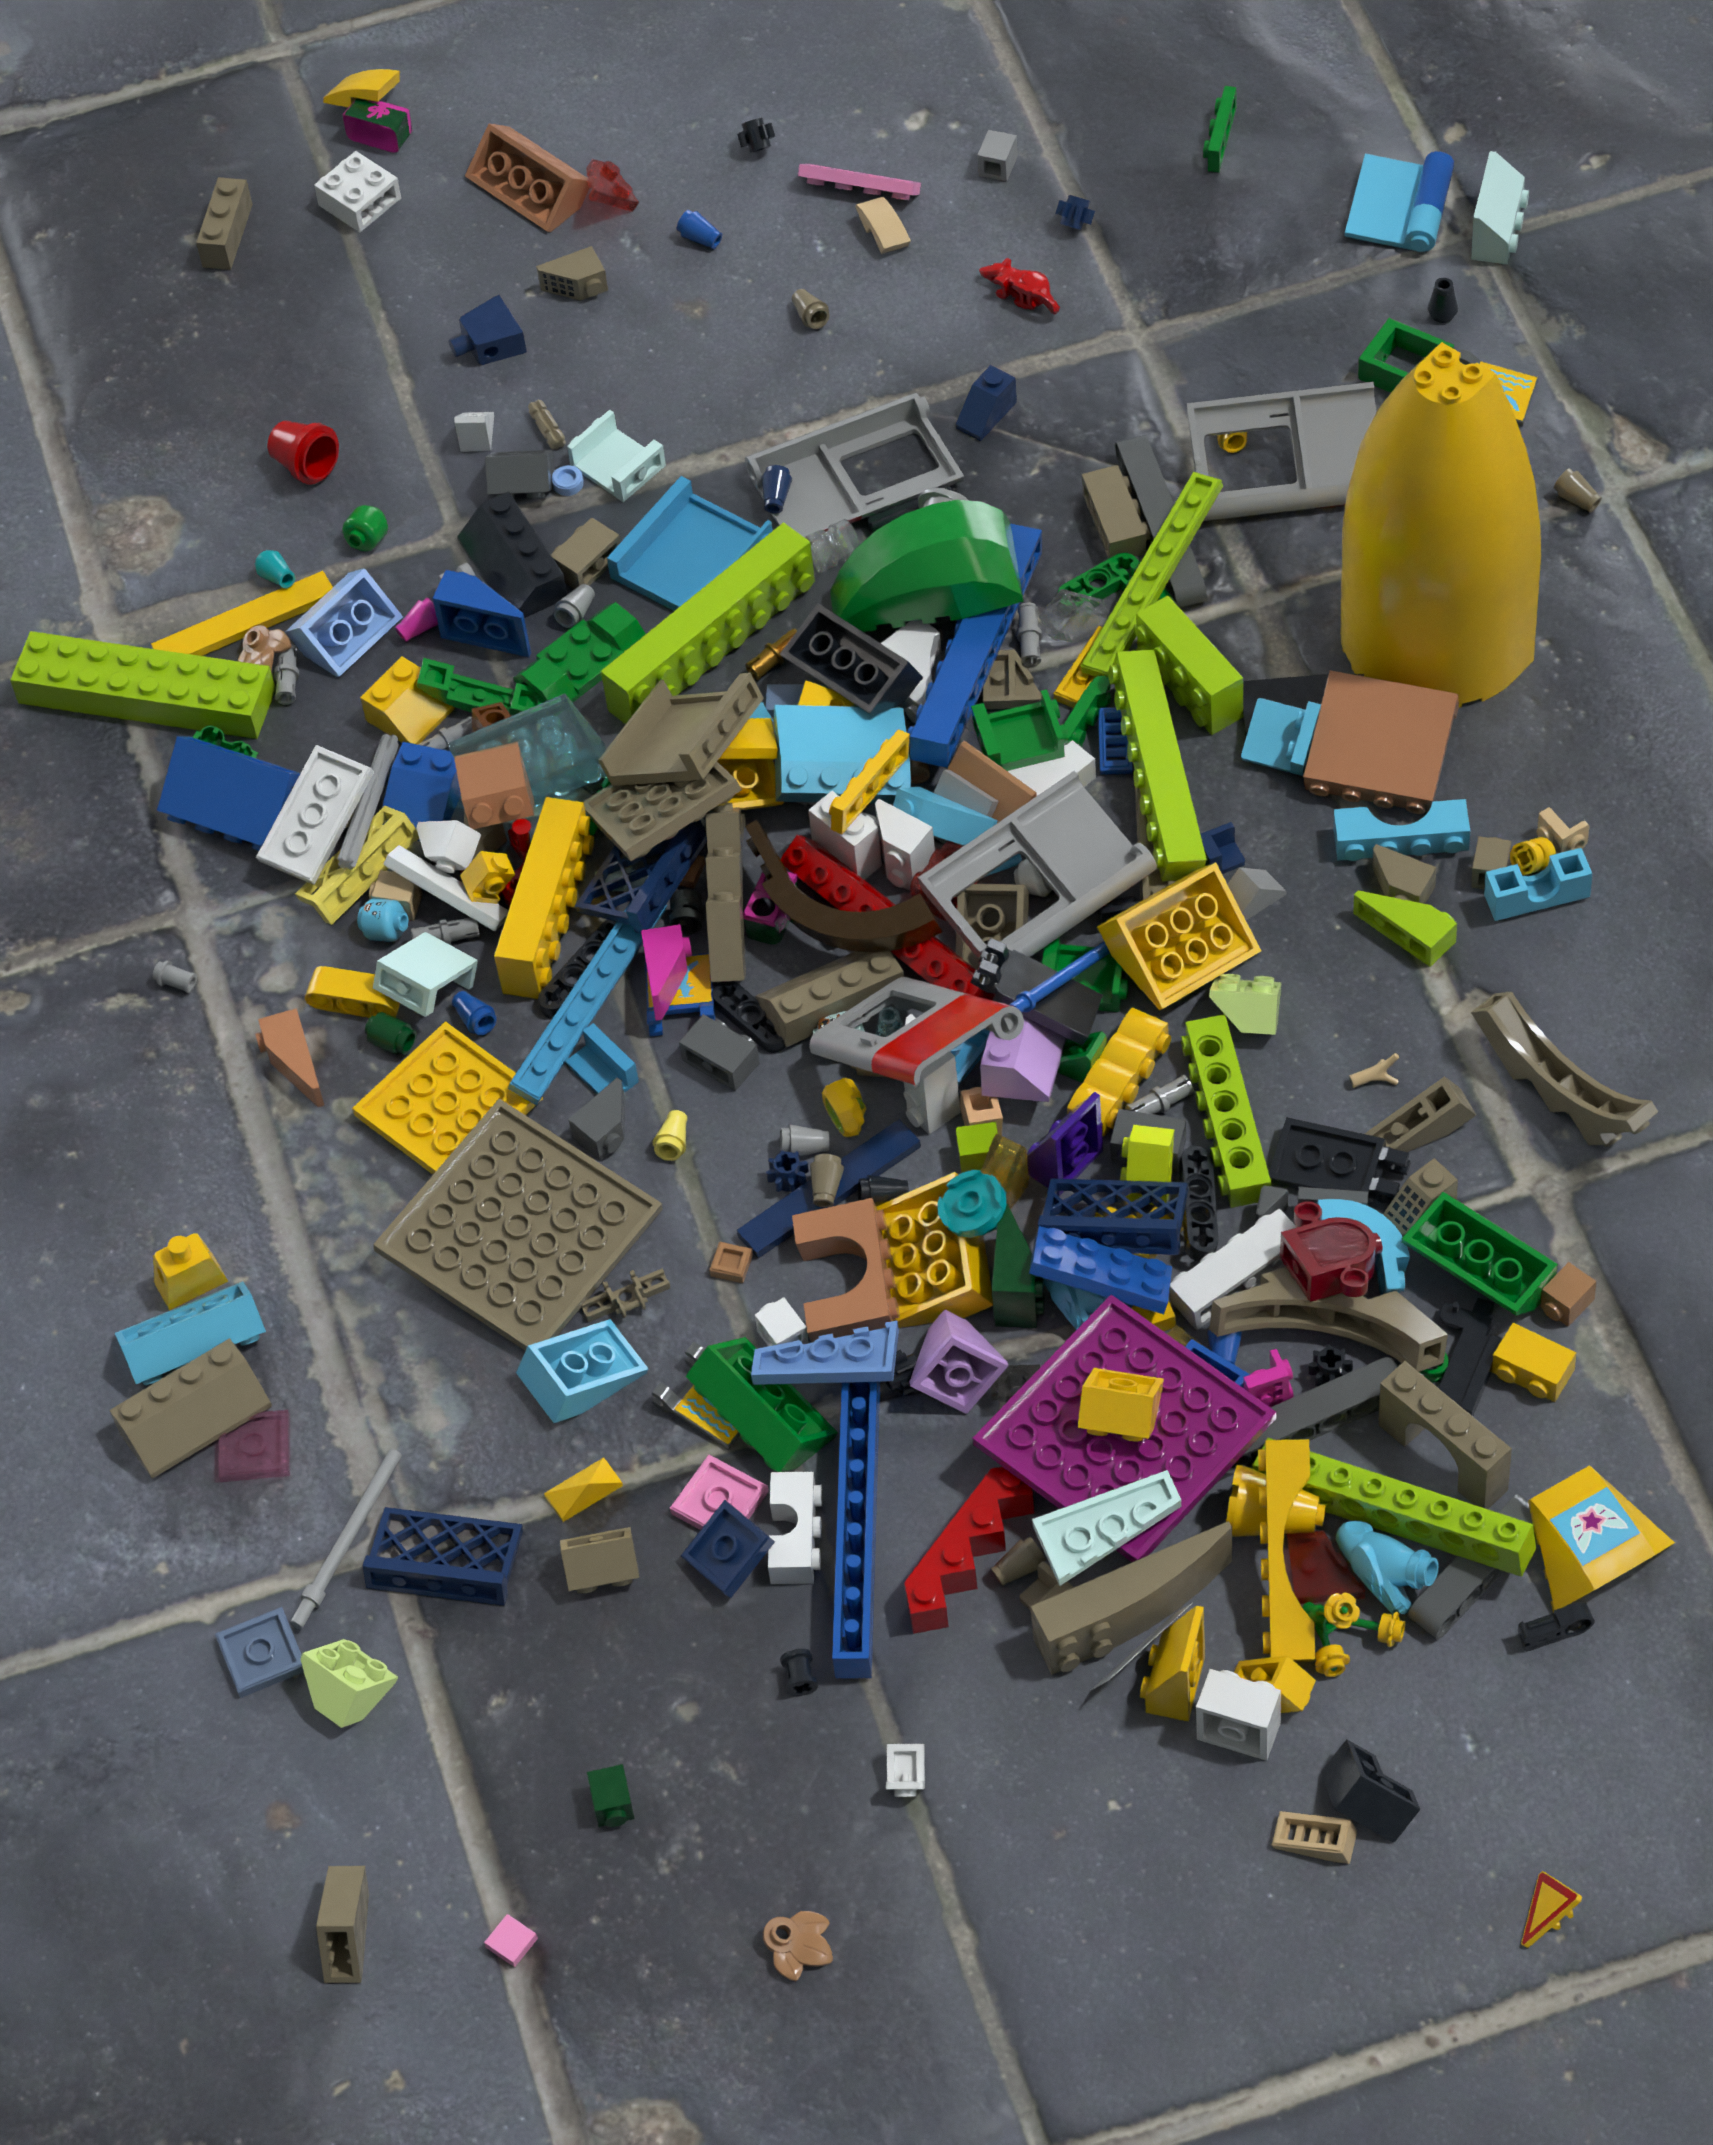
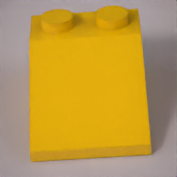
M1195 1606L1162 1631L1159 1645L1152 1644L1148 1665L1153 1666L1150 1677L1144 1676L1140 1691V1698L1145 1699L1146 1713L1189 1722L1205 1660L1204 1607Z

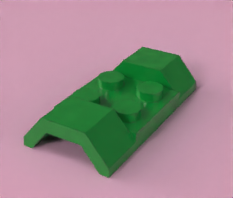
M611 603L589 620H581L536 655L537 659L514 676L513 680L515 683L520 684L525 682L541 695L551 713L556 716L602 681L601 671L645 636L646 633L634 616L618 603Z

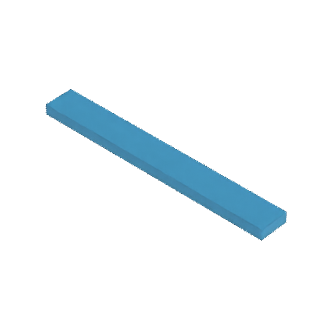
M667 905L664 907V909L662 910L661 914L659 915L651 929H654V927L662 917L663 913L665 912ZM620 922L615 924L509 1083V1090L537 1106L584 1035L583 1030L590 1026L642 947V934L636 933L632 925Z

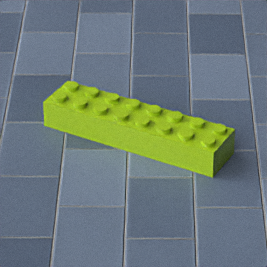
M783 522L601 671L608 711L626 724L660 680H664L672 696L680 694L689 685L695 684L707 670L718 665L723 657L734 648L740 647L745 639L757 629L763 628L775 614L786 609L790 602L798 595L808 591L815 582L810 541Z
M30 631L10 679L18 704L200 731L206 726H215L221 729L224 734L258 739L276 690L270 666L33 631Z

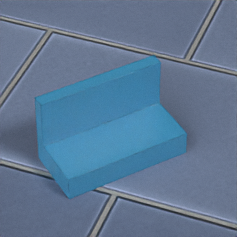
M594 1023L583 1030L586 1046L568 1058L566 1065L584 1083L598 1094L616 1078L622 1081L624 1093L639 1082L636 1064Z

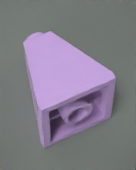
M944 1310L928 1328L910 1379V1386L967 1414L1008 1367V1362L967 1320Z

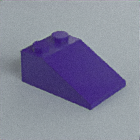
M1092 1093L1062 1120L1059 1119L1054 1122L1048 1135L1040 1143L1036 1142L1030 1147L1026 1156L1029 1176L1049 1188L1051 1178L1077 1179L1103 1152L1101 1102L1098 1093ZM1057 1191V1195L1060 1196L1064 1191Z

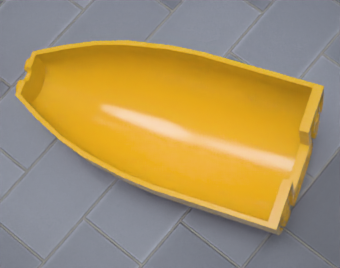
M1441 342L1400 381L1382 403L1368 427L1358 450L1347 490L1342 528L1341 644L1343 652L1346 653L1351 663V669L1355 674H1364V677L1458 694L1459 708H1462L1463 703L1477 699L1485 701L1507 688L1534 661L1541 565V530L1535 480L1527 449L1497 374L1479 363L1462 364L1459 360L1461 353Z

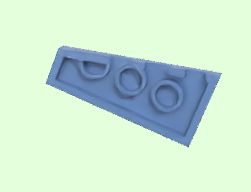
M898 1321L886 1322V1328L869 1331L868 1326L853 1329L854 1334L833 1338V1333L822 1335L813 1343L802 1344L798 1340L755 1349L751 1372L753 1385L893 1381L899 1334Z

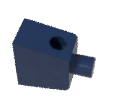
M500 295L491 298L461 316L459 323L462 335L449 340L450 348L455 357L471 351L478 364L481 365L527 352L523 331Z

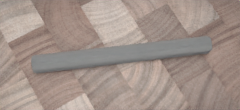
M384 734L381 737L370 767L374 774L356 806L338 856V865L342 869L348 868L351 870L358 861L399 746L397 742L398 737L394 734L391 736Z

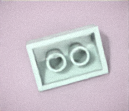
M1492 151L1489 152L1473 217L1471 260L1508 265L1510 252L1516 253L1518 235L1515 234V231H1521L1524 212L1520 211L1521 208H1527L1529 190H1524L1525 177L1498 153Z

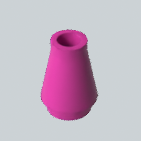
M429 598L423 601L418 600L404 619L395 627L396 632L405 642L438 625L433 602Z

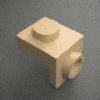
M1548 807L1539 813L1537 835L1538 837L1550 840L1555 847L1556 854L1578 848L1583 849L1588 843L1589 825L1586 821H1582L1569 829L1556 813Z

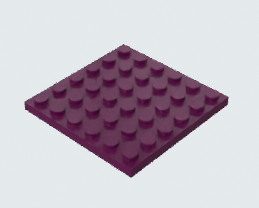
M1111 1294L972 1439L975 1447L1059 1509L1168 1470L1181 1498L1182 1507L1116 1549L1117 1552L1129 1561L1135 1562L1149 1556L1276 1420V1411ZM1093 1368L1164 1379L1156 1422L1149 1439L1129 1441L1123 1439L1121 1434L1108 1432V1435L1097 1436L1087 1433V1429L1078 1428L1082 1386Z

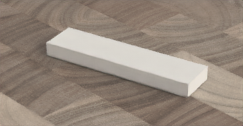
M398 845L387 855L383 863L384 866L489 929L496 931L506 921L509 910L499 904L472 902L462 882L437 869L402 846Z

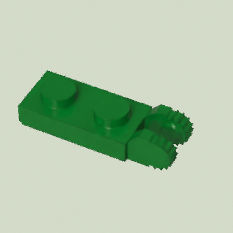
M1101 675L1092 679V682L1085 689L1064 723L1068 732L1069 743L1073 740L1082 747L1088 727L1094 726L1099 718L1098 710L1108 707V703L1111 700L1109 693L1111 684L1105 676Z

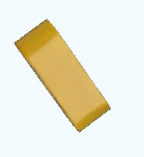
M319 966L314 969L305 994L306 1003L315 1009L367 1018L376 1016L379 1012L396 1018L401 1004L373 989L375 974Z

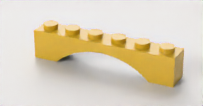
M1309 1439L1265 1440V1449H1258L1259 1471H1266V1486H1259V1507H1267V1522H1260V1544H1268V1558L1261 1559V1580L1269 1581V1595H1262V1617H1269L1270 1632H1263V1654H1270V1657L1288 1656L1294 1662H1315L1314 1622L1303 1610L1292 1591L1285 1570L1283 1555L1284 1529L1289 1512L1299 1492L1310 1479Z

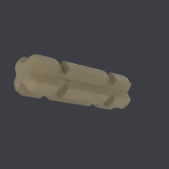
M539 399L531 402L528 405L529 413L536 420L535 423L544 438L548 440L547 443L550 448L557 450L559 447H564L566 444L565 436L558 429L559 426L551 413L546 410L547 407L544 402Z

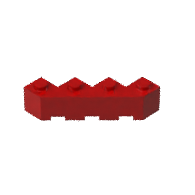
M1004 1467L989 1470L904 1582L913 1634L949 1627L944 1595L978 1589L973 1557L1006 1551L1002 1519L1034 1514L1032 1488Z

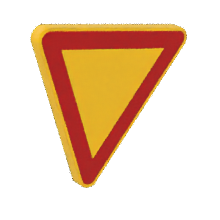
M1542 1871L1538 1875L1521 1944L1529 1948L1551 1928L1559 1930L1561 1928L1560 1920L1565 1915L1568 1918L1574 1917L1572 1909L1581 1902L1582 1896Z

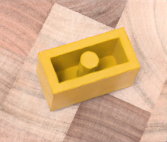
M1512 1323L1493 1354L1492 1373H1495L1504 1382L1516 1383L1528 1389L1531 1394L1538 1398H1547L1556 1402L1575 1370L1576 1352Z

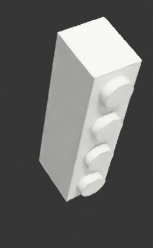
M1280 1209L1270 1215L1262 1216L1249 1230L1243 1234L1239 1233L1233 1236L1223 1248L1215 1253L1212 1252L1204 1256L1200 1263L1188 1272L1178 1274L1170 1283L1171 1303L1198 1330L1210 1321L1214 1300L1259 1286L1262 1274L1286 1267L1280 1259L1281 1232L1296 1228L1295 1224Z

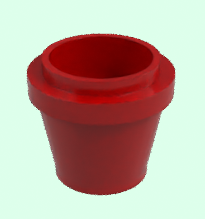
M287 420L282 421L273 428L267 443L269 455L287 468L296 480L308 485L319 483L325 479L335 467L339 454V442L335 431L321 423L303 424Z

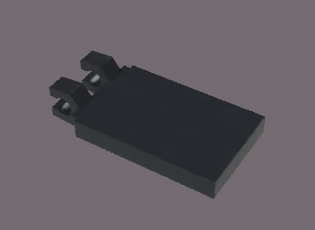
M1329 674L1243 681L1245 737L1247 736L1258 698L1306 710L1308 701L1322 704ZM1353 674L1358 676H1364V674Z
M990 938L986 948L981 952L978 960L980 962L978 970H975L970 983L987 993H993V1001L1009 1005L1016 1000L1018 994L1023 991L1032 990L1056 974L1057 971L1014 949L1011 951L1007 948L1006 944ZM1071 979L1038 1001L1033 1010L1022 1012V1014L1083 1046L1089 1037L1103 995Z
M1286 1117L1268 1173L1271 1184L1298 1190L1299 1187L1365 1191L1368 1192V1202L1373 1203L1374 1199H1377L1381 1203L1390 1204L1399 1192L1400 1184L1381 1178L1384 1168L1391 1173L1407 1175L1411 1161L1408 1160V1152L1386 1147L1385 1138Z

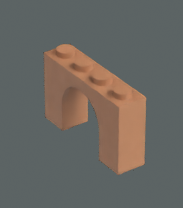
M873 1198L792 1215L795 1242L803 1261L842 1253L854 1254L867 1261V1269L863 1279L849 1292L835 1297L803 1303L807 1333L812 1343L822 1335L833 1333V1338L854 1334L853 1329L868 1326L869 1331L886 1328V1322L895 1321L894 1319L900 1318L897 1300L895 1297L891 1298L890 1289L896 1288L892 1268H887L886 1263L887 1259H891V1250L888 1239H883L882 1230H887L886 1217L883 1209L877 1210Z

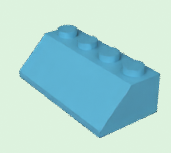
M242 1281L116 1332L115 1336L135 1383L143 1382V1385H149L162 1379L163 1373L181 1368L229 1338L234 1344L240 1342V1345H247L257 1341L260 1338L259 1334L266 1332L253 1297Z

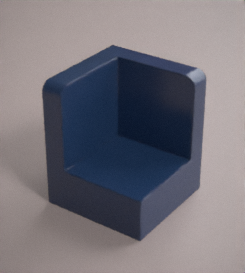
M1231 822L1200 834L1207 859L1205 866L1216 862L1221 873L1224 874L1245 865V858L1235 843V827Z

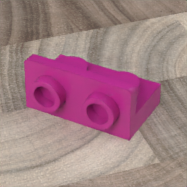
M1277 1349L1269 1351L1270 1369H1259L1243 1377L1244 1389L1269 1407L1294 1397L1292 1386L1289 1380L1293 1379L1290 1363L1287 1359H1281Z

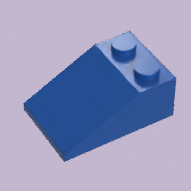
M445 570L432 598L441 638L530 657L531 649L523 612L476 576L465 572Z
M403 742L391 769L382 808L387 806L405 813L415 828L418 822L450 821L461 796L454 757L462 754Z

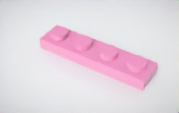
M813 164L799 165L798 176L807 177L806 183L824 186L825 181L835 182V188L852 190L853 185L864 187L863 193L881 195L882 190L892 192V198L909 200L910 195H919L920 182Z

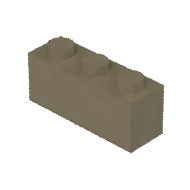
M218 177L196 242L202 267L232 269L253 205L247 180Z
M1118 465L1082 474L1083 496L1108 559L1119 553H1129L1135 557L1146 554V541L1150 540V532L1147 523L1141 522L1139 518L1141 517V511L1137 499H1132L1130 496L1132 490L1128 476H1122Z

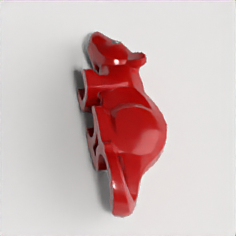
M1006 258L1002 263H993L979 269L983 278L1002 287V289H998L995 292L997 297L1005 299L1012 295L1016 298L1014 303L1018 307L1033 310L1035 307L1044 304L1052 314L1056 315L1059 312L1060 306L1050 294V284L1048 278L1043 273L1016 269L1011 266V259Z

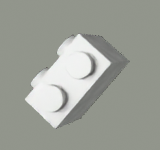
M357 151L342 160L338 166L314 184L318 205L358 232L363 231L401 199L397 177Z
M831 791L808 810L812 840L819 843L865 880L882 866L879 827L870 816H864L860 813L842 835L832 831L829 808L833 799L838 795Z

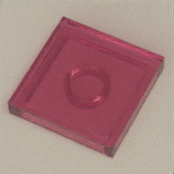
M289 1410L257 1413L250 1417L249 1421L227 1434L225 1432L220 1435V1482L290 1476Z

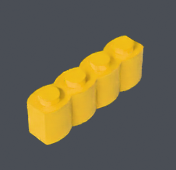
M1131 1008L1122 1020L1117 1032L1108 1041L1100 1058L1097 1059L1088 1072L1084 1082L1074 1093L1068 1104L1067 1114L1092 1093L1096 1092L1100 1095L1102 1136L1104 1137L1110 1129L1114 1130L1118 1110L1123 1109L1127 1103H1133L1138 1094V1084L1143 1078L1148 1079L1155 1066L1154 1060L1159 1053L1164 1054L1167 1051L1171 1042L1168 1023L1140 1010Z

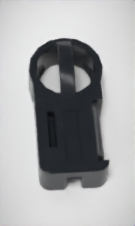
M1576 1602L1554 1610L1552 1614L1526 1623L1520 1622L1518 1624V1637L1524 1650L1528 1652L1569 1637L1580 1635L1589 1630L1594 1625L1595 1620L1587 1603Z

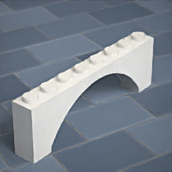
M922 619L908 622L905 627H902L881 643L909 661L923 676V679L903 704L898 705L900 708H903L909 719L915 724L918 707L926 702V691L929 683L932 682L935 658L942 652L940 632L929 623L923 624ZM965 727L954 755L963 741H966L981 752L976 734ZM1073 740L1064 745L1065 757L1008 771L1037 792V796L1074 770L1079 775V780L1083 787L1096 779L1095 758Z

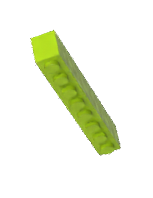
M1155 650L1119 651L1116 653L1113 665L1109 666L1108 677L1110 684H1114L1116 689L1115 707L1117 710H1121L1122 714L1121 732L1128 739L1127 756L1129 762H1133L1135 768L1133 776L1136 789L1140 788L1141 792L1140 810L1142 815H1146L1148 821L1146 826L1147 839L1149 842H1153V857L1157 868H1159L1162 881L1179 880L1191 872L1204 867L1207 859Z

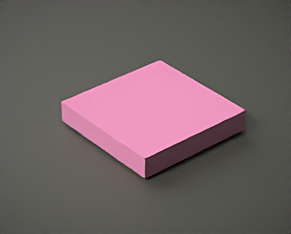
M708 1455L672 1504L670 1512L675 1517L701 1530L724 1500L731 1503L750 1519L769 1490L766 1484Z

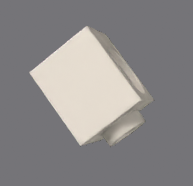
M784 1297L775 1303L771 1302L764 1305L755 1314L757 1332L768 1346L798 1340L802 1344L809 1343L805 1324Z

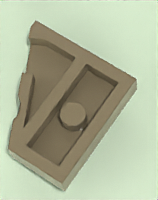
M999 650L983 686V703L985 708H1015L1041 701V692L1035 686L1033 676L1029 670L1022 666V660L1015 650Z

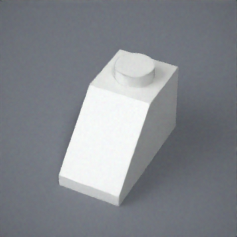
M458 820L418 822L416 827L424 855L436 863L435 867L446 873H454L455 870H465L472 862L481 837L479 832Z

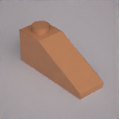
M297 1008L258 1019L261 1032L255 1035L260 1052L267 1051L271 1064L317 1107L324 1106Z

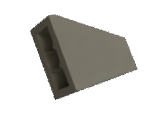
M328 1866L316 1924L324 1983L362 1982L369 1902L365 1866Z

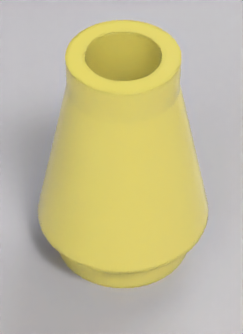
M670 1111L667 1119L653 1139L655 1154L663 1160H677L686 1150L687 1115L682 1111Z

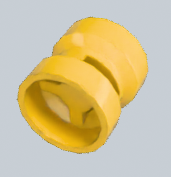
M1544 837L1517 843L1510 852L1511 865L1518 864L1522 875L1544 870L1549 864V856L1556 854L1555 847L1550 840Z

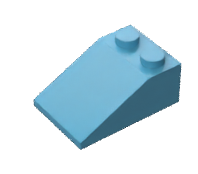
M611 1319L528 1345L516 1374L552 1422L557 1423L586 1412L645 1375L648 1367Z

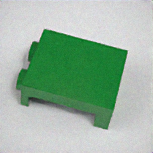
M1047 689L1040 691L1041 701L999 712L987 714L984 703L971 706L972 724L981 752L1006 771L1065 757L1064 744L1069 743L1068 732L1065 724L1059 725V706L1056 699H1050Z
M1059 937L1044 947L1042 964L1059 972L1095 947L1061 944ZM1111 953L1073 978V980L1103 995L1098 1008L1100 1011L1119 1012L1121 999H1127L1129 980L1124 979L1125 971L1112 957Z

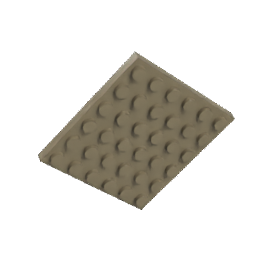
M498 1099L375 1241L373 1248L376 1253L526 1351L528 1345L559 1335L579 1311L581 1305L590 1298L663 1208L662 1203L503 1100Z

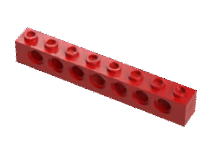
M796 835L781 857V861L786 868L797 874L802 881L838 910L867 912L895 906L893 902L812 839ZM936 937L910 947L891 951L930 984L993 1000V993H987L970 983L976 969Z

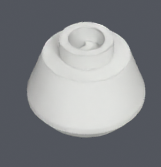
M1026 858L1019 863L1018 868L1014 872L1016 885H1025L1029 890V894L1041 897L1048 896L1052 888Z

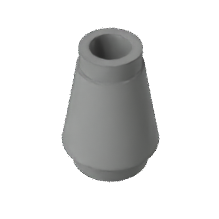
M581 584L555 604L554 610L556 621L566 628H572L583 620L592 599L595 597L594 590L587 584Z
M789 1124L788 1128H780V1151L792 1153L798 1151L799 1156L829 1151V1131Z

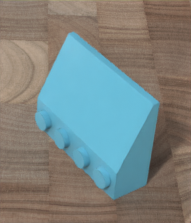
M775 705L774 734L778 747L777 758H775L776 802H819L831 791L841 796L846 790L849 781L853 777L856 778L862 772L867 760L875 757L886 739H890L898 729L906 732L903 708H891L872 716L859 707ZM909 753L908 759L870 803L875 804L879 798L888 804H893L898 788L911 787Z

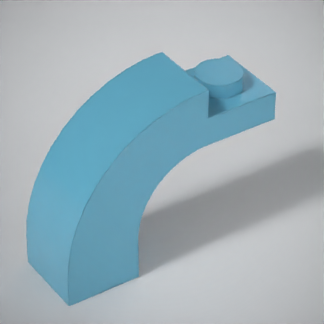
M1343 1199L1318 1200L1317 1204L1322 1208V1220L1334 1217L1354 1219L1365 1224L1373 1233L1379 1235L1383 1251L1375 1255V1270L1380 1295L1395 1290L1398 1293L1404 1292V1274L1410 1255L1408 1247L1401 1242L1403 1237L1396 1226L1383 1214L1367 1205Z

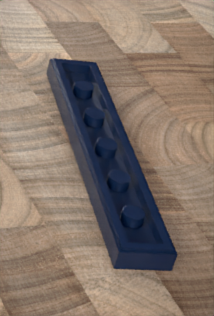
M900 1119L841 1158V1165L844 1167V1171L833 1206H836L858 1191L859 1178H866L867 1175L880 1176L921 1147L920 1140ZM810 1179L737 1229V1236L748 1248H752L753 1254L757 1258H760L794 1234L792 1215L828 1207H819L813 1204L812 1180Z

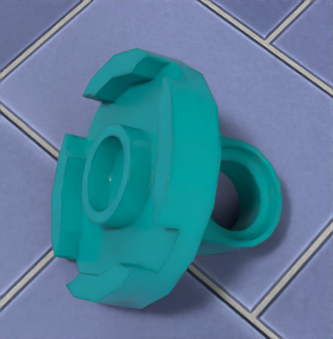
M971 1170L951 1179L946 1185L949 1189L945 1192L943 1199L939 1197L938 1215L947 1229L957 1236L968 1238L982 1236L996 1230L997 1223L1003 1217L1007 1205L1006 1192L996 1177L983 1174L980 1170Z

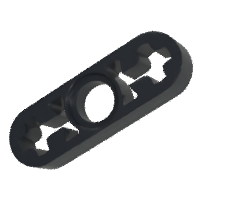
M722 981L715 986L713 990L714 1005L719 1012L765 1051L779 1052L786 1047L781 1036L778 1039L773 1036L768 1039L767 1031L764 1028L765 1024L771 1034L775 1035L777 1033L774 1030L773 1023L770 1019L766 1018L765 1011L762 1010L754 996L735 981ZM726 994L730 997L734 994L735 1002L738 1005L737 1008L735 1007V1003L730 998H725L723 1000L722 996ZM749 1011H755L760 1014V1017L754 1022H746L742 1019V1016Z

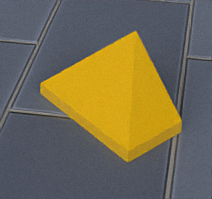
M603 1457L545 1492L544 1496L564 1522L623 1486V1483Z

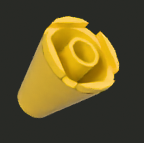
M1237 1465L1232 1485L1235 1486H1233L1232 1494L1229 1498L1226 1522L1229 1521L1232 1526V1537L1260 1535V1522H1267V1507H1259V1486H1266V1474L1247 1466ZM1305 1490L1299 1492L1289 1512L1284 1534L1313 1533L1316 1525L1323 1526L1326 1505L1319 1504V1496Z

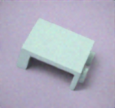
M611 410L607 411L602 417L597 418L581 435L576 436L567 446L570 465L580 469L582 475L622 502L626 501L666 466L663 445L653 440L646 447H643L619 431L616 427L614 412Z
M424 932L377 961L373 989L426 1017L434 1011L437 990L446 984L454 981L468 990L473 988L478 960Z

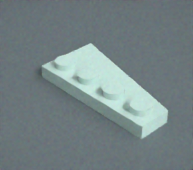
M1168 1470L1037 1517L1032 1519V1523L1057 1582L1061 1586L1182 1507L1181 1498Z

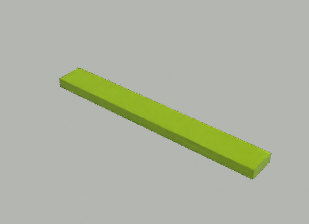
M1196 472L1192 473L1080 665L1082 673L1095 677L1102 675L1109 679V666L1113 665L1116 653L1128 651L1136 638V613L1157 602L1222 490V480Z

